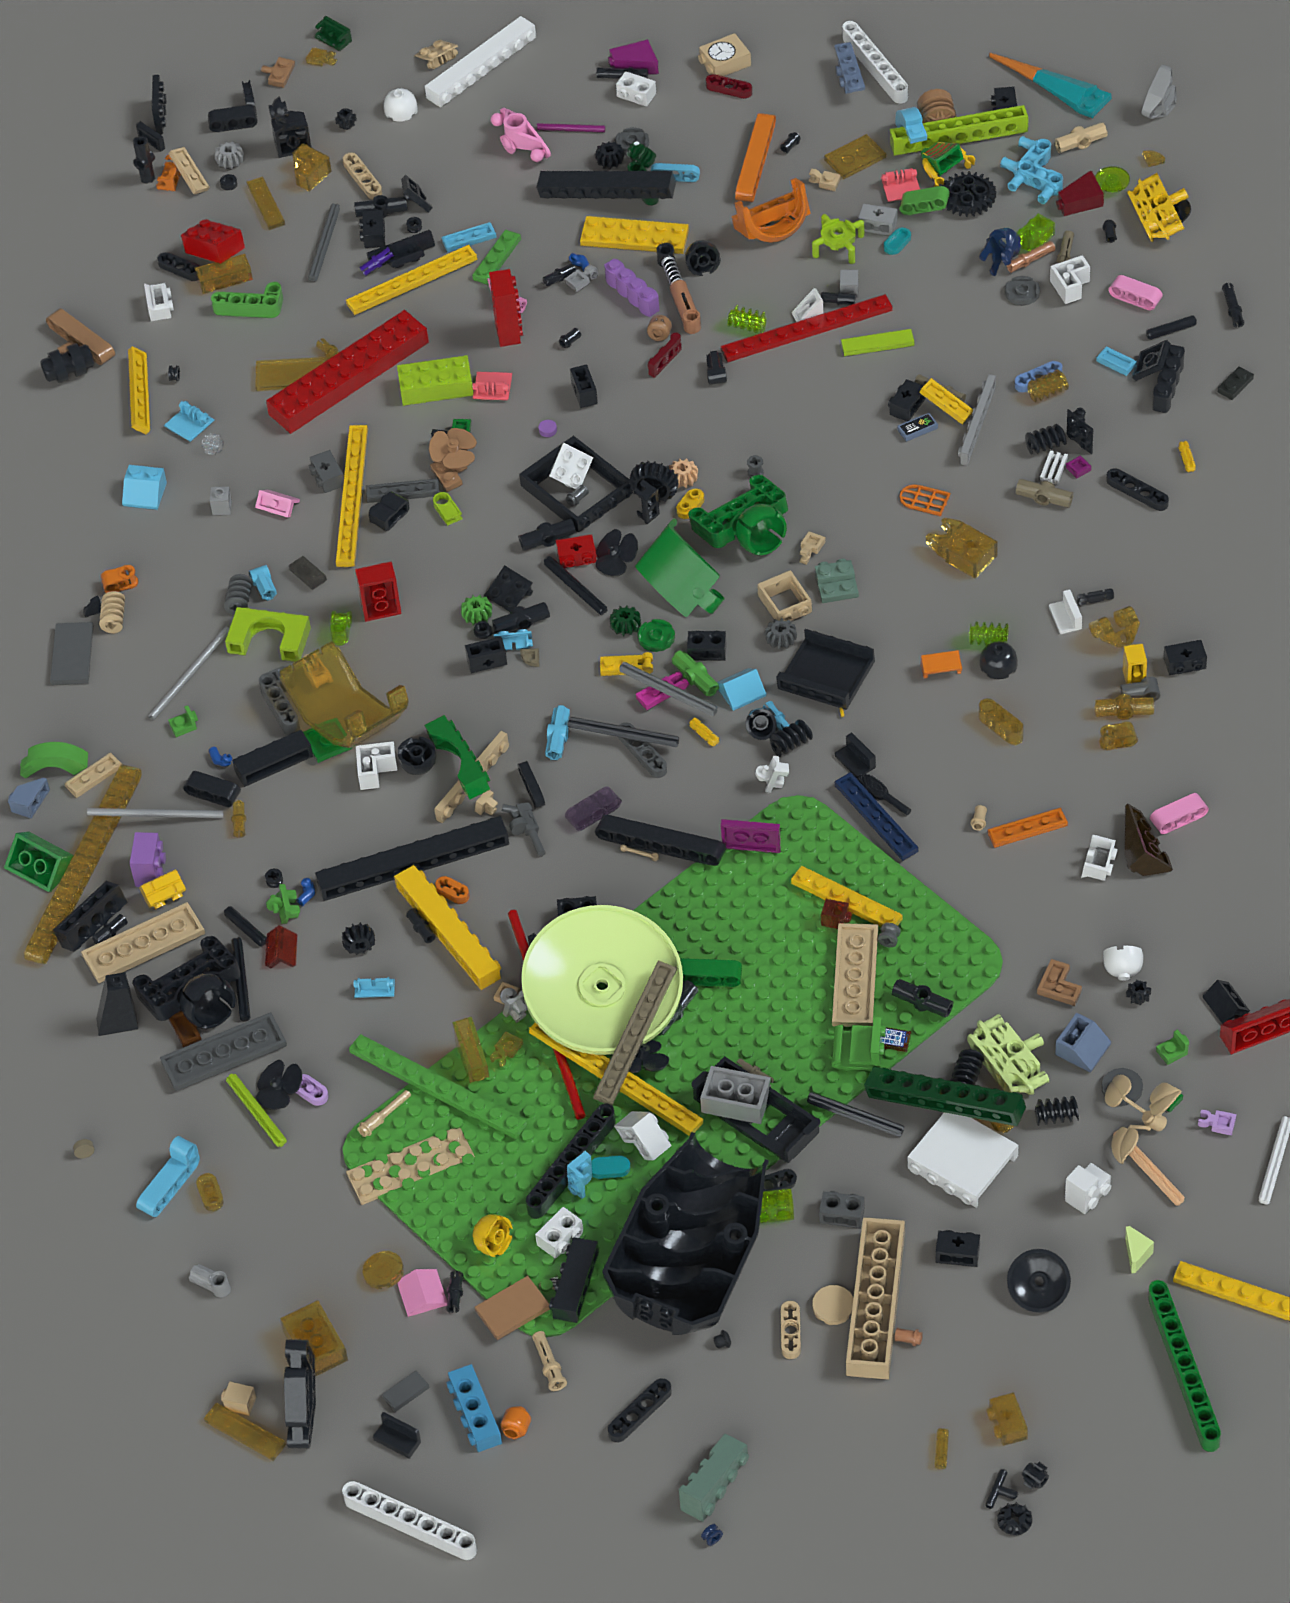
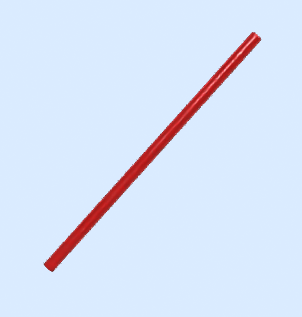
M510 910L508 917L524 962L529 945L517 910ZM553 1049L577 1120L585 1118L586 1114L567 1058Z

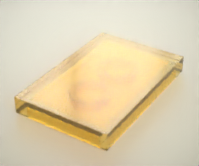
M867 134L824 155V160L843 179L886 158V153Z

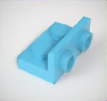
M586 1151L567 1165L568 1189L573 1195H578L581 1199L585 1197V1185L592 1178L591 1155Z

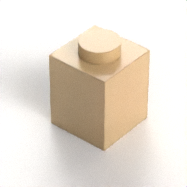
M229 1382L227 1389H224L221 1395V1401L224 1403L225 1410L248 1416L256 1400L254 1387Z

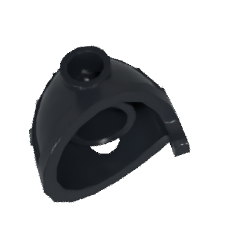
M770 708L751 710L745 721L746 730L755 739L767 740L771 734L775 733L777 727L775 713Z

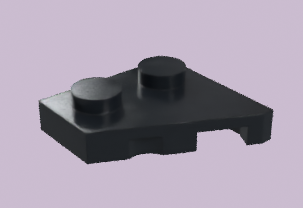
M405 175L401 179L403 195L429 212L433 207L425 201L427 197L422 192L420 186Z

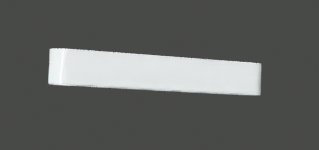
M846 21L842 26L843 41L845 43L851 42L856 57L891 99L898 104L905 103L908 100V85L858 24L854 21Z
M351 1481L343 1486L344 1501L350 1509L461 1559L470 1560L475 1557L477 1548L475 1538L471 1533L358 1482ZM370 1502H376L373 1505H368ZM408 1519H414L411 1522H405ZM428 1527H431V1528H432L431 1530H428V1531L424 1530V1529H426V1528H428ZM446 1536H451L449 1539H443ZM467 1544L470 1545V1546L467 1547V1548L462 1547V1546L467 1545Z

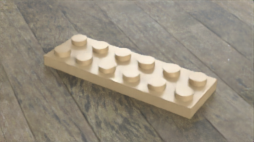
M188 902L87 948L81 951V954L99 984L105 981L106 975L127 971L204 935L205 930Z
M838 923L832 1026H873L878 925Z
M452 1128L447 1130V1139L444 1141H440L436 1136H432L403 1148L399 1153L393 1152L388 1154V1162L386 1164L375 1159L346 1171V1174L361 1205L378 1199V1196L390 1190L402 1187L404 1179L412 1178L414 1182L422 1179L418 1175V1169L420 1171H427L430 1168V1175L450 1166L462 1163L464 1155L469 1153L474 1156L464 1138L461 1128ZM429 1141V1146L432 1148L429 1153L422 1152L420 1147L422 1142ZM453 1141L461 1144L455 1149V1153L449 1151V1144ZM410 1153L417 1157V1162L414 1165H407L405 1163L404 1157ZM438 1154L436 1160L440 1165H436L433 1161V1157ZM364 1165L371 1166L372 1175L365 1177V1171L361 1167ZM394 1165L401 1168L398 1173L399 1177L396 1178L391 1177L389 1174V1168ZM381 1177L379 1183L383 1186L381 1190L375 1189L373 1181Z

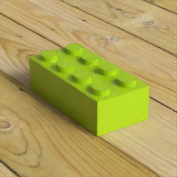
M468 355L397 365L403 406L473 396Z

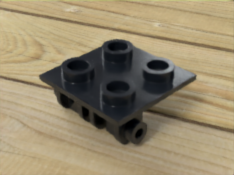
M1081 407L1077 408L1074 412L1067 409V436L1078 443L1083 450L1093 454L1094 429L1085 422V410Z
M504 565L484 596L511 612L513 608L518 606L524 596L532 595L531 585L533 582Z

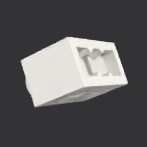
M625 71L616 83L617 97L648 106L656 95V83L653 80Z
M562 1207L535 1234L537 1246L556 1259L560 1254L566 1252L567 1246L572 1243L573 1237H581L583 1233L582 1220Z

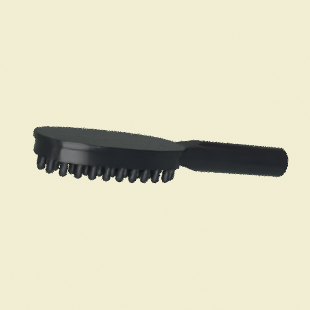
M867 773L860 774L857 780L873 798L886 800L905 815L911 813L909 807L889 794L887 787L880 780Z

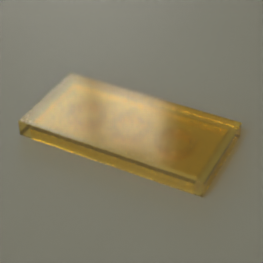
M327 357L256 361V391L283 390L327 361Z

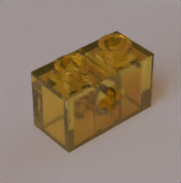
M1014 1392L989 1399V1408L986 1410L989 1420L994 1421L995 1426H993L996 1439L1000 1438L1003 1446L1027 1440L1028 1428Z

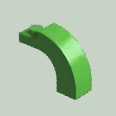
M45 742L28 748V756L21 760L20 775L27 778L42 768L57 767L75 776L87 768L88 752L80 747L63 742Z

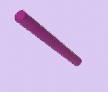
M537 123V130L605 132V126Z

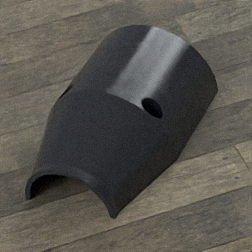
M691 1132L687 1141L641 1189L602 1270L604 1280L617 1306L624 1314L632 1320L638 1318L651 1326L670 1331L672 1335H683L705 1330L719 1322L758 1237L765 1172L769 1160L765 1159L763 1165L752 1169L726 1164L704 1150L696 1138V1133Z

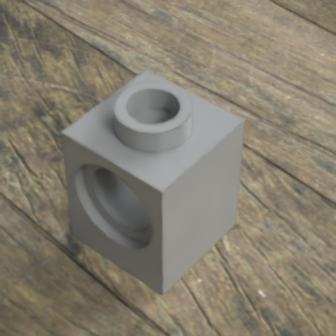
M841 270L840 293L856 294V298H858V270Z
M211 487L210 505L213 515H231L232 499L229 487Z

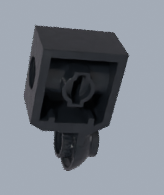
M278 96L272 105H268L278 157L282 158L312 151L309 128L304 112L288 111L286 102H282L280 96Z

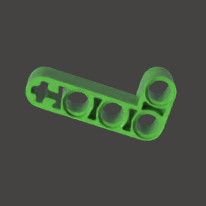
M270 282L266 285L264 294L216 292L212 294L211 302L213 312L216 315L275 318L280 314L283 294L280 283Z

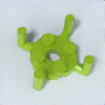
M823 214L821 216V237L812 242L813 258L819 257V245L825 244L834 251L846 247L848 250V262L854 264L855 247L852 244L855 242V229H857V236L863 238L864 221L858 220L851 223L845 220L844 222L839 221L838 218L830 219L828 215Z

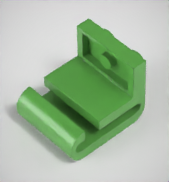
M874 1016L873 1026L852 1025V1031H844L843 1025L835 1027L832 1067L836 1069L869 1071L872 1070L873 1066L880 1068L881 1055H884L885 1043H882V1040L886 1036V1025L882 1024V1017Z

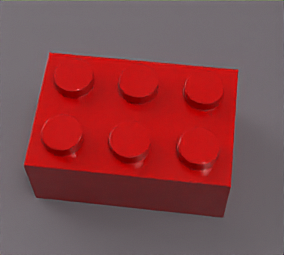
M208 219L201 220L199 224L188 228L186 232L181 234L185 253L220 264L245 249L240 229L209 221Z
M392 561L355 569L365 622L402 614Z

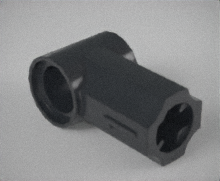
M710 351L706 355L709 385L727 383L726 369L723 367L721 353Z

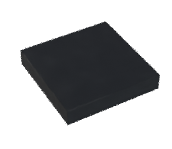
M1164 340L1140 351L1132 378L1138 381L1162 370L1171 343L1168 340Z

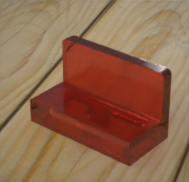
M278 925L267 933L265 966L272 969L282 962L294 967L296 965L297 934Z

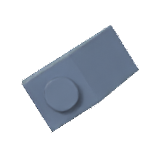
M41 778L17 786L8 798L11 812L32 818L50 791L47 779Z

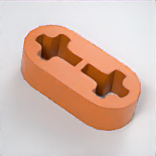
M447 876L439 877L436 880L435 886L439 895H443L446 899L457 904H464L469 900V889L464 884Z

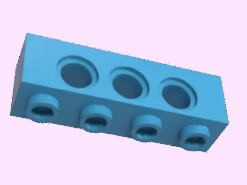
M472 1364L448 1372L449 1381L446 1382L449 1393H454L455 1395L453 1402L456 1410H461L463 1416H460L464 1429H469L470 1433L467 1436L471 1446L475 1445L477 1451L481 1452L502 1444L499 1428Z

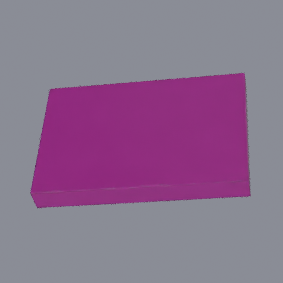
M721 819V837L726 849L781 853L780 824Z

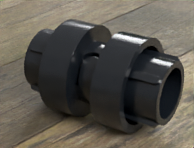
M77 343L66 346V352L62 354L58 349L47 353V358L40 361L46 380L48 382L57 380L58 383L69 380L68 374L73 372L76 377L86 374L87 369L94 365L93 356L88 345L78 346Z

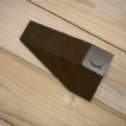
M1126 804L1125 858L1128 863L1127 867L1133 873L1137 872L1142 876L1171 872L1173 868L1166 852H1161L1158 845L1160 842L1158 838H1155L1149 832L1152 828L1143 813L1132 805Z

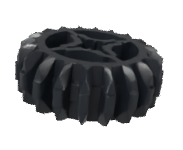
M647 461L646 463L641 462L640 465L636 464L629 478L630 489L634 490V494H636L635 488L642 491L640 482L644 480L658 490L659 502L661 500L666 502L668 499H672L677 492L679 484L674 470L669 469V466H664L663 463L658 464L656 461L654 463Z

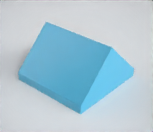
M747 668L717 682L719 684V692L733 711L766 696L757 669Z

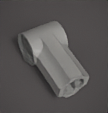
M200 1264L194 1265L191 1269L189 1276L191 1282L212 1291L219 1298L226 1297L230 1293L231 1286L223 1271H213Z

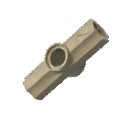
M1019 479L1017 483L1016 494L1032 498L1039 505L1045 506L1052 503L1067 508L1071 506L1073 492L1055 488L1051 482L1042 481L1039 484Z

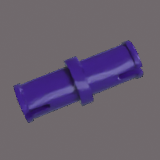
M386 247L376 256L373 255L371 260L359 268L361 271L365 270L363 274L367 276L377 267H382V264L393 257L394 254L390 252L389 247Z

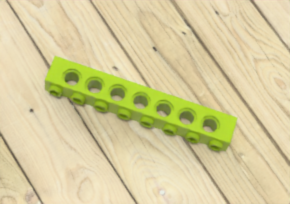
M1022 105L923 123L927 134V140L910 144L904 127L890 129V145L895 156L922 151L924 148L931 147L936 142L963 144L1028 132V114L1025 106Z

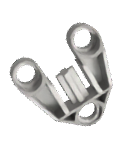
M1161 65L1147 93L1142 108L1143 116L1151 119L1165 117L1176 106V86L1172 85L1173 75L1171 67Z

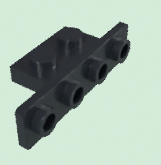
M426 230L369 251L366 254L369 261L373 255L376 256L386 247H389L390 252L394 256L384 262L382 266L389 264L392 268H400L405 263L419 261L421 257L425 256L423 250L434 247L435 242L432 232Z

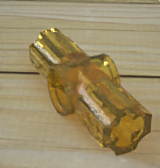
M1122 694L1117 696L1116 699L1095 700L1096 717L1117 716L1121 720H1128L1133 715L1154 714L1153 698H1132L1130 695Z

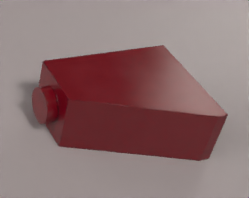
M1092 171L1087 172L1058 192L1056 205L1058 210H1061L1063 216L1104 206V193Z

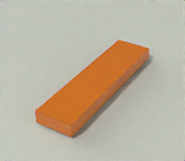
M1060 807L987 829V834L994 848L1066 827L1068 826V821Z

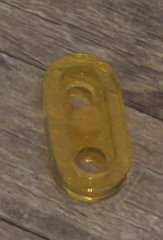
M210 1173L200 1175L196 1185L204 1207L209 1211L219 1210L223 1206L224 1200L216 1177Z

